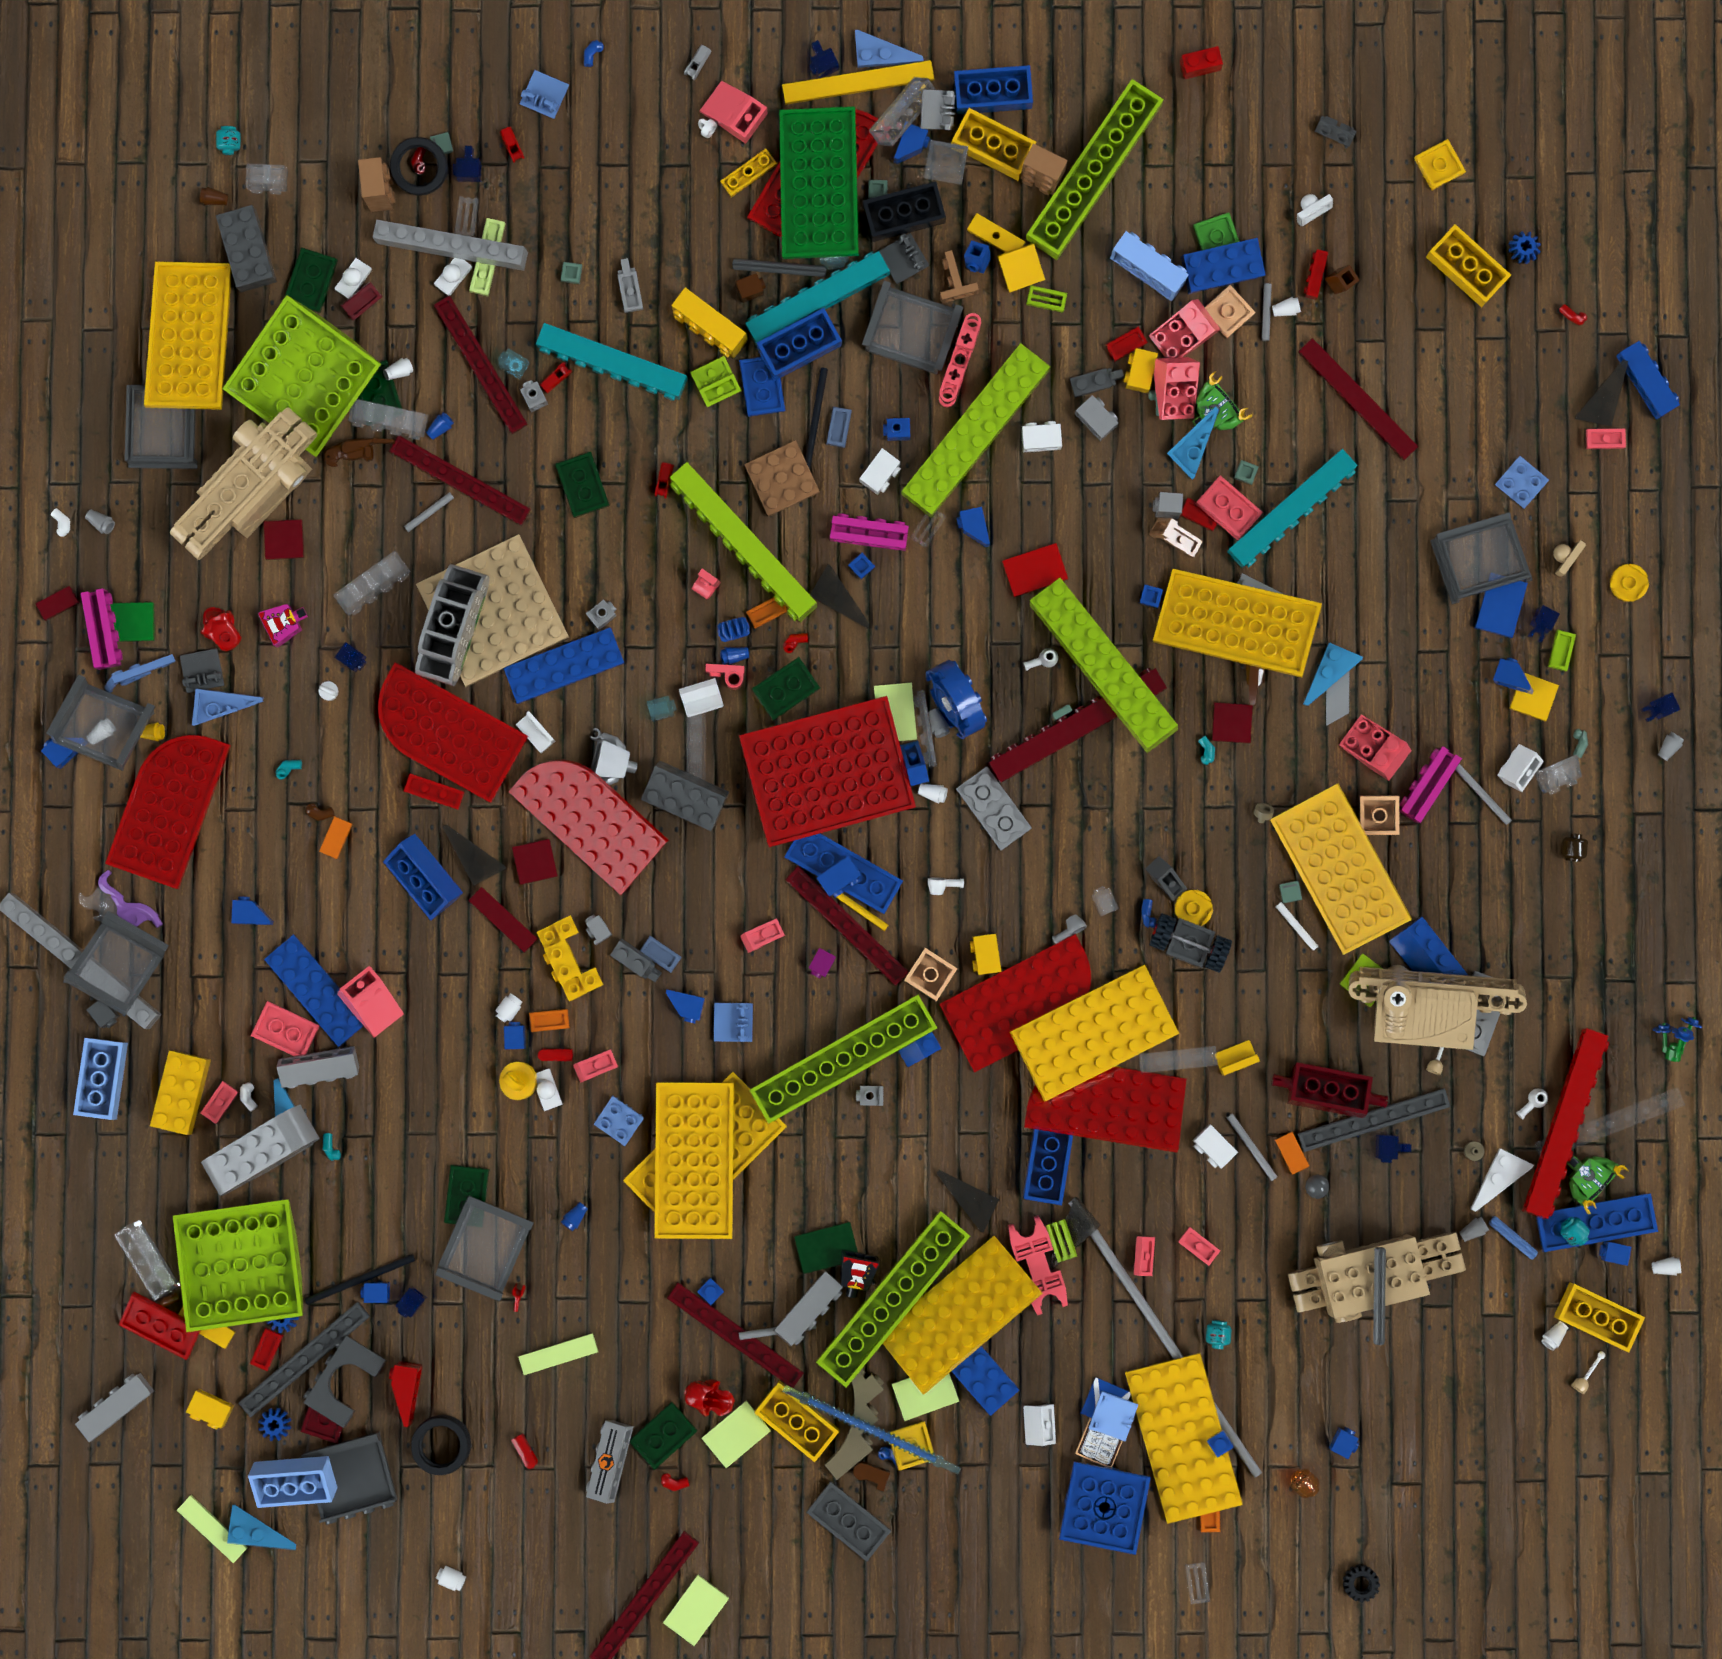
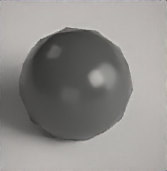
M1317 1174L1308 1178L1305 1189L1311 1198L1320 1199L1327 1196L1329 1183L1324 1176Z

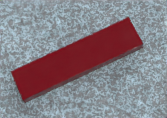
M480 887L468 900L524 953L537 941L538 938L483 887Z

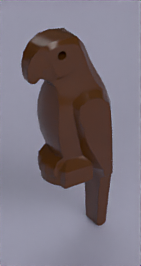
M378 438L348 439L325 450L324 460L330 467H337L336 463L340 459L354 461L363 458L367 462L373 461L374 449L372 445L395 444V441L393 439Z
M1246 664L1249 705L1256 706L1258 688L1265 680V669Z

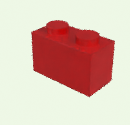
M1219 46L1182 55L1180 66L1184 80L1221 71L1223 61Z

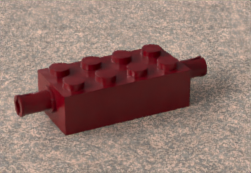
M1297 1062L1293 1066L1292 1076L1286 1077L1273 1074L1271 1086L1288 1088L1287 1104L1364 1118L1368 1113L1369 1104L1386 1108L1388 1103L1386 1102L1388 1096L1371 1093L1373 1077Z

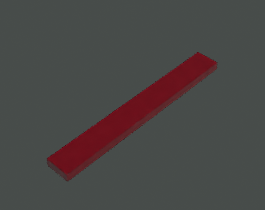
M449 295L434 304V307L511 434L527 426L526 420L451 296Z
M1313 338L1299 350L1298 353L1403 460L1419 447Z
M400 435L397 436L395 444L389 450L395 456L521 526L531 511L527 506Z
M799 866L785 879L895 986L909 973L832 897L829 898L827 893Z
M678 1282L667 1297L668 1300L792 1389L804 1374L802 1370L757 1338L740 1340L739 1332H745V1329Z
M683 1531L589 1656L591 1659H612L698 1546L699 1541L686 1531Z

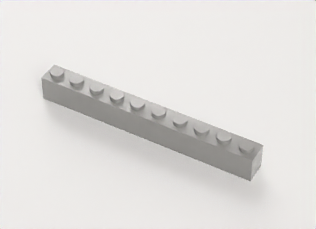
M8 893L1 901L0 911L72 969L84 951L16 894ZM93 957L90 958L79 975L88 983L122 1002L126 1001L132 989ZM140 996L137 997L127 1013L130 1018L144 1029H150L162 1015Z

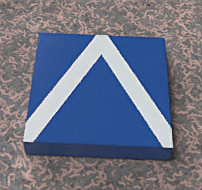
M1095 1377L1080 1413L1092 1418L1101 1391L1129 1400L1131 1392Z

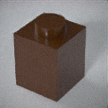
M1350 265L1338 268L1325 278L1334 294L1347 291L1360 281Z
M757 273L735 281L743 303L764 295L763 289L766 286L763 278H758Z

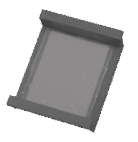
M883 281L862 345L866 346L865 351L937 375L938 371L943 369L963 306L956 304L955 308L891 288L890 282Z
M127 385L125 461L128 463V468L198 469V461L194 459L196 409L145 408V385Z
M1510 512L1438 533L1435 539L1430 540L1452 605L1459 603L1462 598L1522 580L1525 583L1533 580Z
M78 675L46 734L51 736L53 743L123 771L151 716L155 714V706L147 703L146 707L140 706L89 685L85 677Z
M107 911L94 936L70 972L67 971L63 983L74 986L123 1014L122 1016L125 1017L161 962L169 945L112 912Z
M467 1197L435 1275L500 1302L503 1290L534 1222L474 1197Z

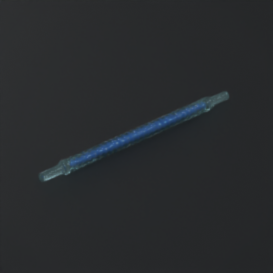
M787 1385L783 1388L782 1392L800 1400V1403L804 1405L807 1403L808 1407L813 1406V1409L818 1408L819 1412L822 1410L823 1414L828 1413L829 1417L833 1415L834 1419L837 1417L838 1421L843 1420L844 1424L848 1422L849 1426L854 1425L853 1428L858 1427L859 1431L862 1429L864 1433L868 1432V1435L873 1434L874 1438L877 1436L879 1440L883 1439L884 1443L888 1441L889 1445L894 1444L893 1446H898L899 1450L903 1448L904 1452L909 1451L908 1453H913L914 1457L919 1456V1459L928 1460L929 1464L933 1463V1466L937 1468L942 1467L957 1475L961 1470V1467L944 1460L943 1456H935V1453L931 1454L930 1450L925 1451V1448L920 1449L919 1445L916 1447L915 1443L905 1442V1438L901 1440L900 1436L895 1437V1434L891 1435L890 1431L885 1432V1429L880 1430L879 1426L876 1428L875 1424L865 1423L864 1419L861 1421L860 1417L850 1416L849 1412L846 1414L845 1410L840 1411V1408L836 1409L835 1405L825 1404L824 1400L821 1402L820 1398L815 1399V1396L811 1397L807 1392L802 1393Z

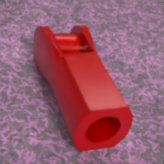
M512 128L502 129L499 133L513 163L517 159H524L525 157ZM517 147L519 151L512 153L511 149Z
M565 362L561 363L539 384L547 394L573 372L565 366ZM559 371L563 374L560 378L556 375Z
M661 463L655 489L656 497L661 495L667 499L671 482L670 477L674 468L673 464ZM660 483L667 484L666 489L659 488Z
M544 1048L538 1052V1058L541 1061H573V1049Z
M522 1433L511 1441L519 1456H521L525 1467L532 1469L537 1465L538 1459Z

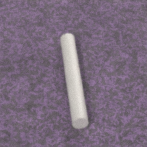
M1280 902L1276 908L1311 950L1314 951L1318 947L1316 942L1284 904Z

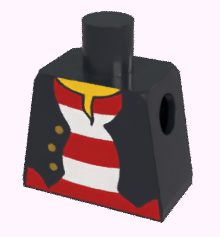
M842 1250L840 1282L841 1286L847 1287V1297L857 1298L859 1290L867 1291L879 1267L878 1256Z

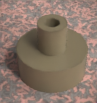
M1259 803L1255 806L1254 815L1258 818L1257 821L1259 823H1265V820L1272 819L1274 813L1272 806L1265 803Z
M1471 1141L1465 1145L1464 1155L1469 1160L1478 1161L1484 1155V1147L1479 1142Z

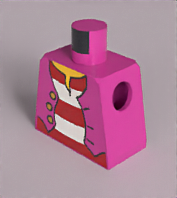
M288 604L258 613L273 645L277 648L302 631L299 621L308 617L303 607L293 611Z

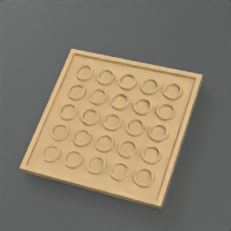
M519 534L456 564V566L489 576L487 594L460 674L465 687L569 638ZM446 570L416 584L428 610L439 581L444 578Z

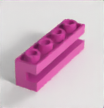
M837 514V516L832 518L830 541L900 551L906 550L909 526L905 525V522L894 521V524L886 523L884 519L869 521L867 517L856 516V519L848 518L849 515Z
M97 589L96 592H82L81 598L94 668L100 670L121 666L120 660H123V656L117 644L119 634L114 628L116 617L115 613L111 611L110 604H113L111 593H108L105 589Z
M1444 746L1434 749L1429 757L1432 760L1428 765L1425 764L1419 772L1421 777L1418 781L1414 780L1409 788L1410 794L1408 797L1404 796L1399 803L1401 807L1399 812L1417 824L1422 822L1462 760L1456 754L1453 755L1448 752L1449 750Z

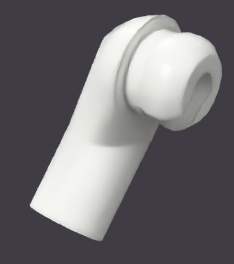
M56 508L52 511L51 516L58 521L57 534L64 537L70 531V519Z
M247 1082L240 1087V1100L252 1112L258 1105L251 1098L254 1086L252 1083Z

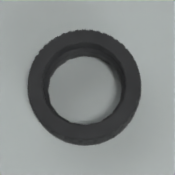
M413 137L406 139L394 149L391 155L390 172L392 178L399 188L409 194L427 195L433 193L443 184L447 176L448 163L443 150L435 142L427 138ZM421 147L433 153L437 160L438 169L436 176L431 182L417 186L410 184L404 179L400 169V162L408 150Z
M436 1415L425 1420L416 1429L411 1441V1451L415 1462L422 1470L433 1475H447L455 1472L465 1463L471 1450V1438L468 1429L460 1420L448 1415ZM433 1427H449L459 1437V1453L449 1463H433L423 1452V1438Z

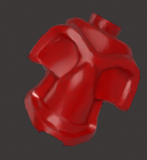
M210 607L204 612V627L200 633L205 638L213 640L222 651L227 652L234 649L242 639L241 634L234 625V615L230 610L225 612L220 608Z
M714 1379L691 1382L684 1392L686 1404L696 1408L705 1417L709 1416L711 1410L718 1416L730 1413L735 1399L729 1391L719 1390L720 1381Z

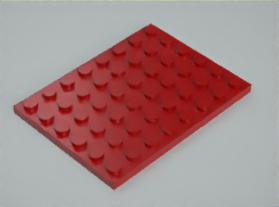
M887 696L738 735L768 847L916 807Z

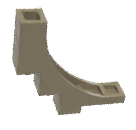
M862 1368L852 1380L855 1398L853 1418L872 1426L878 1421L877 1414L879 1412L872 1404L869 1406L867 1403L884 1390L882 1386L884 1381L878 1374L874 1376L870 1373L865 1377L864 1374L866 1372ZM852 1423L842 1445L824 1464L836 1480L873 1450L871 1446L873 1444L872 1440L867 1434L862 1435L866 1430Z

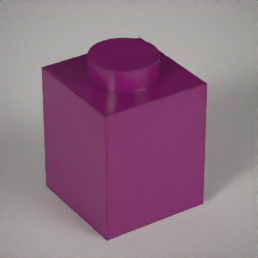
M819 948L809 966V969L812 970L810 974L819 979L822 976L826 978L836 956Z

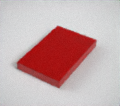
M1057 543L1002 561L1014 597L1048 587L1059 578L1063 581L1068 580Z

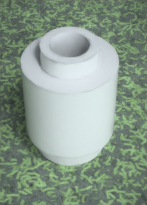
M511 993L505 996L495 1010L498 1013L496 1017L503 1022L507 1020L511 1022L520 1010L522 1001Z
M445 1566L444 1569L440 1568L436 1579L439 1580L438 1584L453 1591H461L466 1576L462 1575L463 1573Z

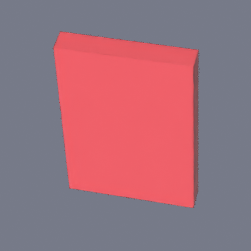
M1221 475L1195 503L1238 541L1263 514L1257 506Z
M267 1001L251 1036L292 1056L307 1054L320 1025Z

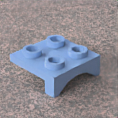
M1101 1391L1088 1428L1126 1441L1138 1404Z

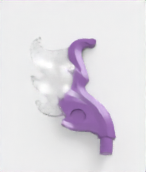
M107 870L100 876L98 880L99 886L91 896L84 897L82 893H79V902L83 907L95 909L99 912V916H93L97 921H103L107 911H110L136 927L147 920L152 921L156 928L163 925L158 917L159 914L148 905L124 901V896L107 883V878L112 874L110 870Z

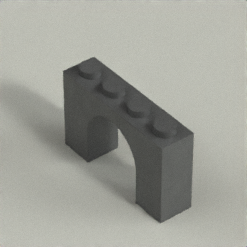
M349 1336L340 1338L335 1346L338 1348L334 1355L330 1354L325 1362L327 1367L323 1372L320 1371L314 1379L316 1382L313 1389L309 1388L303 1397L306 1399L304 1404L343 1428L347 1426L356 1410L338 1400L332 1393L331 1378L334 1372L343 1365L353 1364L372 1376L377 1377L387 1362L386 1359Z

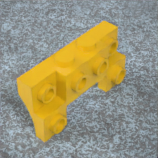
M571 915L537 931L545 951L543 957L547 965H552L554 971L551 974L555 982L559 981L569 1002L604 985L596 967L584 973L581 972L566 940L579 933Z

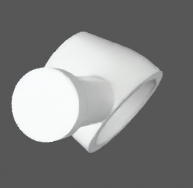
M1044 649L1038 658L1023 662L1024 669L1028 671L1030 668L1041 664L1047 668L1053 667L1058 662V654L1054 649ZM1052 654L1053 659L1048 660L1046 655Z
M928 878L930 894L943 895L946 887L963 888L964 879Z
M1533 1089L1528 1095L1529 1102L1520 1111L1516 1112L1522 1120L1534 1107L1541 1108L1547 1104L1548 1094L1543 1089ZM1540 1094L1543 1096V1100L1541 1102L1537 1099L1538 1095Z

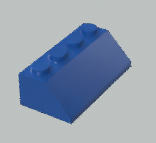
M416 834L400 842L383 861L430 920L437 917L463 894L459 886L452 880Z
M1423 917L1417 918L1389 940V943L1411 971L1469 976Z

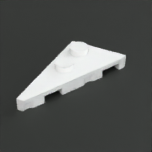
M1499 1148L1470 1209L1475 1212L1532 1169L1534 1165Z

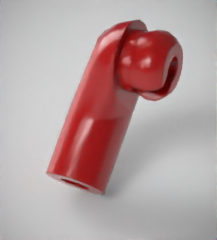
M417 147L411 159V165L417 174H423L426 170L422 159L426 149Z
M1566 304L1559 309L1562 315L1577 325H1583L1587 320V315L1584 312H1580L1577 315Z
M808 633L789 635L783 644L784 651L792 653L798 643H808Z
M668 1473L661 1476L662 1486L669 1490L677 1491L690 1486L687 1477L674 1480Z

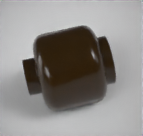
M1571 833L1570 837L1563 839L1562 855L1566 857V860L1581 862L1582 859L1587 857L1588 840L1582 838V834Z

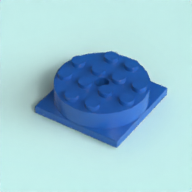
M1074 1461L1069 1488L1065 1497V1509L1059 1540L1136 1555L1151 1477L1121 1471L1114 1467L1095 1466ZM1106 1501L1109 1503V1508L1106 1511L1099 1509V1505L1102 1502Z

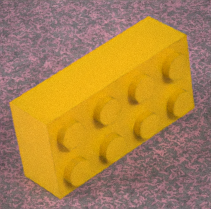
M968 108L952 139L951 147L1019 181L1023 163L1033 143L1036 144L1037 142Z
M1456 224L1426 256L1430 262L1481 308L1511 276L1506 269Z
M686 287L671 305L675 315L674 318L678 322L688 324L690 326L689 329L694 334L698 335L700 333L705 337V342L712 347L716 345L720 349L719 352L728 358L730 356L734 359L746 344V332Z
M169 1051L150 1123L151 1127L184 1135H192L211 1059L178 1051Z
M1569 1282L1554 1315V1318L1628 1353L1645 1317Z
M780 1380L754 1411L757 1416L814 1462L839 1433L838 1427Z

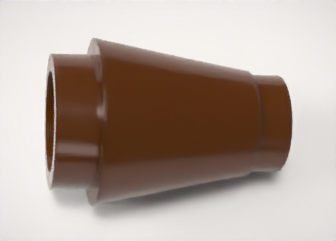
M202 187L200 203H204V205L227 206L228 194L210 187Z

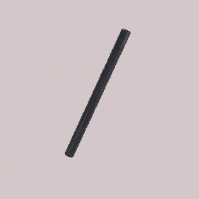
M821 368L805 453V461L809 469H811L828 373L827 368Z
M413 1254L308 1296L305 1298V1302L307 1305L412 1263L415 1261V1257Z

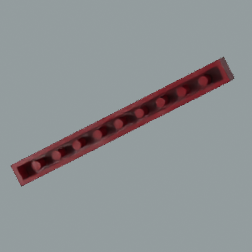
M1147 668L1140 673V678L1154 696L1167 689L1156 668L1153 670ZM1098 696L1090 701L1091 705L1085 708L1082 705L1074 710L1075 714L1072 716L1064 715L1057 720L1058 724L1052 727L1049 724L1040 729L1042 733L1036 736L1034 734L1024 738L1025 742L1018 746L1015 743L1007 748L1008 752L1001 755L999 752L992 756L989 766L998 782L1002 783L1118 716L1107 702Z

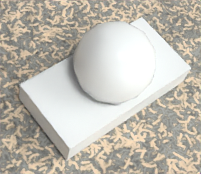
M1313 194L1305 195L1302 198L1301 207L1303 211L1297 214V222L1300 227L1333 207V198L1330 194L1320 200Z
M355 258L350 267L344 271L343 277L334 289L349 299L359 290L372 271V268Z
M454 258L449 265L444 267L443 273L435 281L434 286L449 296L473 267L463 259Z
M550 1068L536 1073V1090L544 1111L563 1105Z

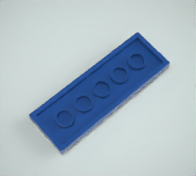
M610 627L504 668L516 703L520 704L625 663Z
M822 834L793 841L784 858L816 876L821 875L849 856L860 872L861 877H859L860 882L852 887L847 885L843 888L844 892L882 914H885L903 883V880Z
M293 934L264 959L338 1047L364 1027L337 995L340 987L296 935Z
M1651 1193L1596 1202L1597 1209L1593 1206L1587 1208L1591 1214H1587L1584 1206L1580 1205L1554 1210L1553 1215L1549 1216L1548 1219L1536 1216L1542 1251L1548 1252L1576 1247L1569 1245L1560 1233L1561 1224L1569 1217L1580 1218L1589 1228V1240L1584 1245L1658 1232Z

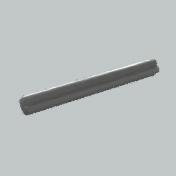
M736 258L733 259L732 264L734 270L817 277L826 276V266Z
M1376 1247L1374 1249L1373 1342L1375 1345L1385 1344L1386 1249L1384 1247Z

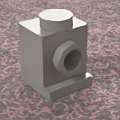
M531 380L522 385L523 388L520 391L531 413L548 405L537 381L533 383ZM535 391L536 395L531 397L529 393Z
M603 599L594 608L586 612V615L597 629L600 630L616 617L614 611L617 609L610 601L606 603ZM602 609L606 611L604 616L599 615V611Z
M593 914L585 920L588 926L585 930L591 939L596 938L593 941L595 945L600 944L613 935L600 915L595 917Z
M860 1086V1090H856V1101H860V1105L883 1106V1086ZM868 1092H872L874 1095L871 1100L866 1098Z

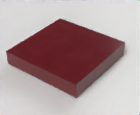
M302 519L264 521L266 560L304 558Z
M1214 703L1212 741L1250 744L1253 705Z
M550 839L512 847L520 885L558 877Z
M308 1407L300 1432L337 1444L343 1427Z

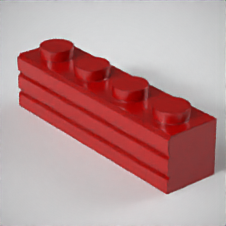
M1317 249L1316 252H1313V264H1310L1309 267L1311 273L1307 276L1306 282H1308V285L1304 288L1305 298L1314 300L1318 298L1328 256L1327 251Z

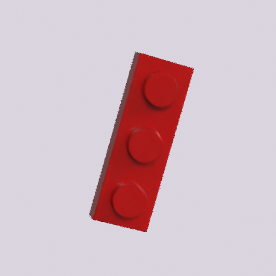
M411 773L404 789L406 793L459 810L465 794L464 791Z

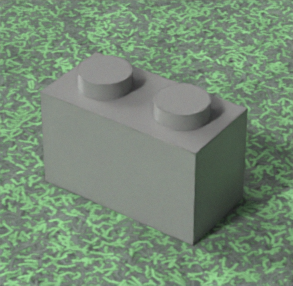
M1092 395L1075 411V415L1101 442L1117 427L1118 418L1112 411L1108 412L1104 408L1105 404L1099 397L1095 398Z
M1160 492L1158 497H1155V500H1153L1152 511L1156 512L1155 517L1178 519L1182 513L1183 494Z

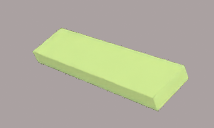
M486 218L482 239L501 242L506 223ZM476 262L469 291L489 296L496 266Z
M591 1333L521 1355L518 1358L523 1374L527 1375L599 1351L594 1335Z
M192 1495L177 1509L186 1520L231 1562L234 1563L248 1548L246 1545L227 1544L229 1530Z

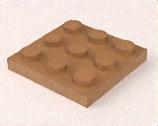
M796 440L744 464L768 517L820 493Z

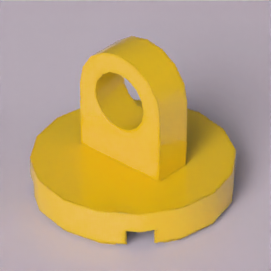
M525 1062L510 1063L504 1067L500 1074V1088L504 1095L510 1099H527L537 1088V1074L533 1067Z

